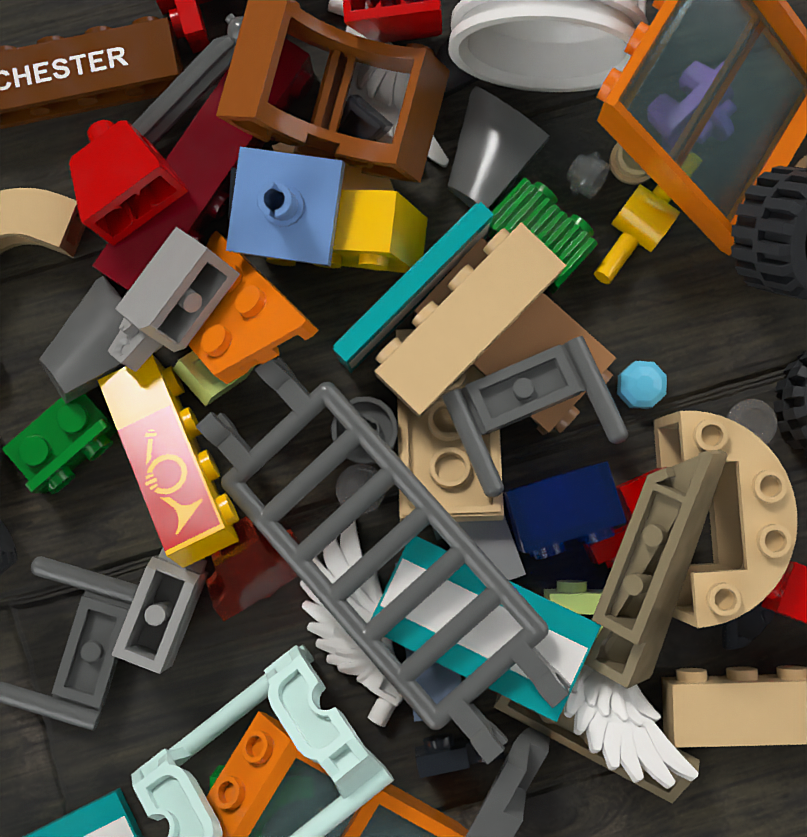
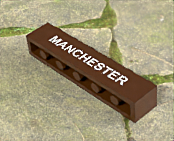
M145 16L134 20L131 25L122 27L96 26L87 29L82 35L67 38L46 36L39 39L37 44L18 48L9 45L0 46V129L159 97L184 71L178 40L168 18L160 19L154 16Z

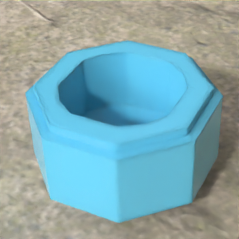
M634 361L618 375L617 395L629 408H652L666 395L667 375L655 362Z

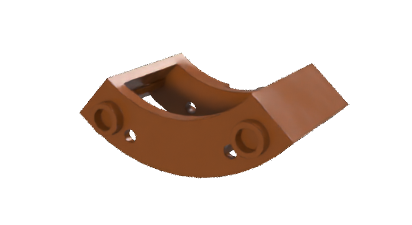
M248 0L216 116L262 141L269 142L271 137H273L275 141L295 146L294 154L334 160L337 158L350 166L362 167V174L421 183L450 70L434 56V51L427 46L409 43L404 47L351 34L305 12L295 0ZM286 33L329 52L310 123L296 118L268 103ZM357 62L385 70L410 74L392 144L338 133Z

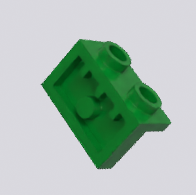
M87 392L65 404L61 397L4 446L2 450L29 480L25 486L31 493L46 494L49 491L51 494H55L75 478L76 475L72 470L86 458L89 461L97 459L112 446L113 441L110 437L117 432V429L111 418Z

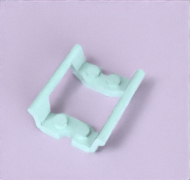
M303 644L300 647L297 645L292 647L264 670L265 674L234 699L169 750L164 748L131 774L132 786L147 816L157 821L167 818L170 825L168 837H223L220 822L197 780L189 771L180 768V766L267 697L271 708L298 751L304 757L322 766L332 778L340 794L337 799L289 837L326 836L394 781L388 769L363 745L340 710L336 707L330 710H321L319 705L320 696L326 687L310 663L314 661V658Z

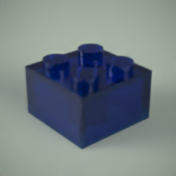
M608 461L591 464L503 491L504 514L518 551L529 553L530 557L535 556V559L546 558L566 551L563 542L577 538L578 542L585 541V544H590L615 536L613 526L627 522Z

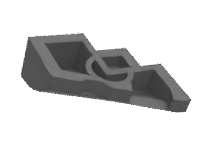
M475 86L470 93L447 189L470 208L476 203L482 202L492 211L515 184L516 178L548 142L550 135L504 101Z
M104 276L98 278L93 283L92 287L39 359L41 366L65 404L100 386L98 383L99 379L125 367L108 352L120 331L119 327L124 316L115 309L122 300V297Z
M531 727L525 729L517 737L465 837L515 836L523 822L526 791L549 752L550 737Z

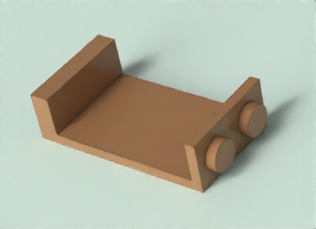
M482 237L414 310V318L432 300L439 306L452 293L447 285L461 269L469 264L475 270L488 256L483 251L488 243ZM542 293L472 365L484 376H487L557 345H563L571 339L583 336L606 384L613 376L607 368L616 357L546 294ZM585 392L530 416L539 425L536 429L542 435L549 433L553 428L561 433L580 413L574 404Z

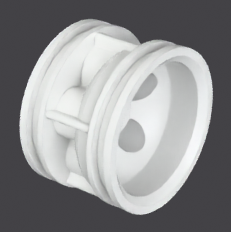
M461 0L452 11L449 55L452 61L468 74L505 87L540 92H576L599 89L613 67L622 72L631 58V55L625 53L624 50L639 23L642 21L648 24L645 16L647 0Z

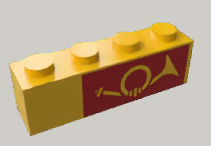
M152 354L136 372L125 366L99 379L98 383L166 556L182 568H185L238 542L239 539L232 525L239 521L238 514L226 493L220 495L214 480L220 477L219 469L207 449L201 451L196 439L197 436L202 434L196 428L199 422L190 407L183 409L178 396L185 393L179 376L173 371V367L164 368Z

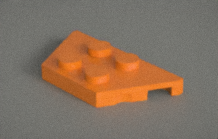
M215 231L211 235L206 247L239 272L240 275L188 346L215 377L229 384L247 374L253 366L264 364L279 356L278 345L296 335L307 340L313 337L318 332V329L243 254L226 251L227 239Z

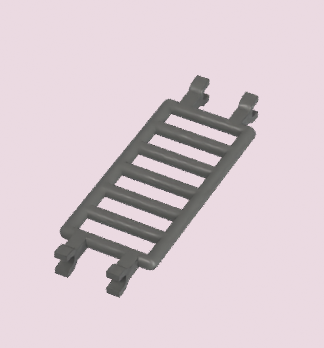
M273 358L264 364H260L255 371L292 409L278 425L253 448L239 435L234 424L224 413L216 416L214 412H210L196 425V428L203 436L215 445L233 465L221 479L223 489L423 722L432 730H439L453 719L470 739L478 754L489 764L504 751L505 747L503 745L507 743L508 739L491 721L486 719L473 704V701L512 666L518 665L552 708L569 695L570 683L535 648L548 635L549 628L547 623L333 383L323 382L314 391L309 393L281 358L276 360ZM327 407L347 430L267 505H264L248 487L246 482ZM361 445L381 469L298 544L280 524L279 520ZM393 485H396L416 508L332 584L312 560ZM431 524L451 548L366 623L346 599L424 528ZM466 564L487 588L401 664L381 639ZM502 604L523 629L436 704L416 679Z

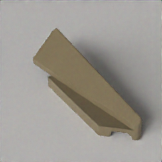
M707 450L675 466L647 475L592 618V621L603 626L595 639L584 662L588 667L627 689L649 679L653 674L727 459V453L721 450Z

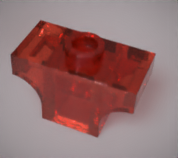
M247 516L232 524L239 541L211 554L216 570L206 580L213 608L223 621L228 620L260 599L270 597L278 588L298 577ZM291 529L286 530L293 537V539L298 544H300V541L297 539Z

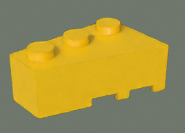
M341 190L331 267L316 266L325 268L348 266L406 273L424 255L428 218L397 191ZM266 258L268 263L275 265H296L295 261Z

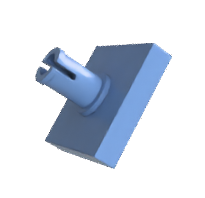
M240 147L226 251L331 267L345 163L342 160Z

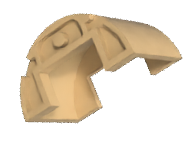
M678 411L653 420L657 468L675 466L707 450H721L727 453V459L709 508L714 563L690 564L672 616L696 628L710 627L726 623L750 611L762 602L781 580L792 557L796 542L797 507L794 492L785 469L772 450L757 435L737 422L723 416L701 411Z

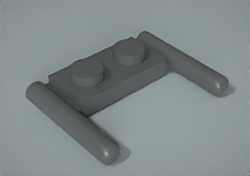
M583 336L571 339L563 345H557L442 396L486 496L491 498L499 496L504 490V485L482 435L495 432L574 398L582 392L586 391L609 441L613 444H619L627 439L628 430Z
M38 556L31 564V571L34 575L85 590L84 596H81L51 693L53 696L6 682H0V703L95 731L99 724L101 710L105 705L119 658L112 656V652L139 585Z

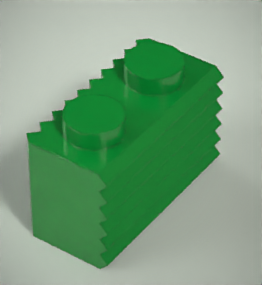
M523 178L492 212L494 215L488 236L492 239L503 228L511 233L522 222L567 265L560 276L547 288V290L554 294L593 252L598 243L595 239L591 238L594 235V231L584 219L575 214L569 218L565 212L555 205L558 199L546 185L541 182H536L532 185L528 179Z

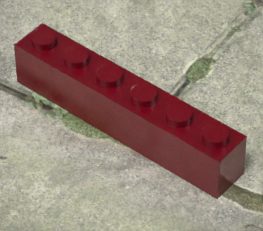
M286 38L268 98L269 104L284 112L288 111L295 99L301 101L308 94L315 78L312 75L314 71L310 54ZM228 70L166 158L168 164L184 182L189 191L116 245L112 246L110 243H107L92 265L127 291H129L175 227H178L202 245L204 244L205 236L203 233L213 218L215 220L222 218L229 208L231 168H237L240 147L261 149L266 143L216 116Z

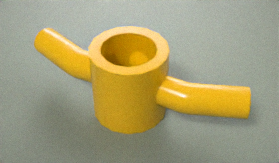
M687 151L679 166L689 176L700 159L690 151ZM639 184L611 223V225L623 233L594 272V276L600 282L610 284L638 244L652 252L679 216L680 211L668 204L671 198L659 185L651 192L642 184Z

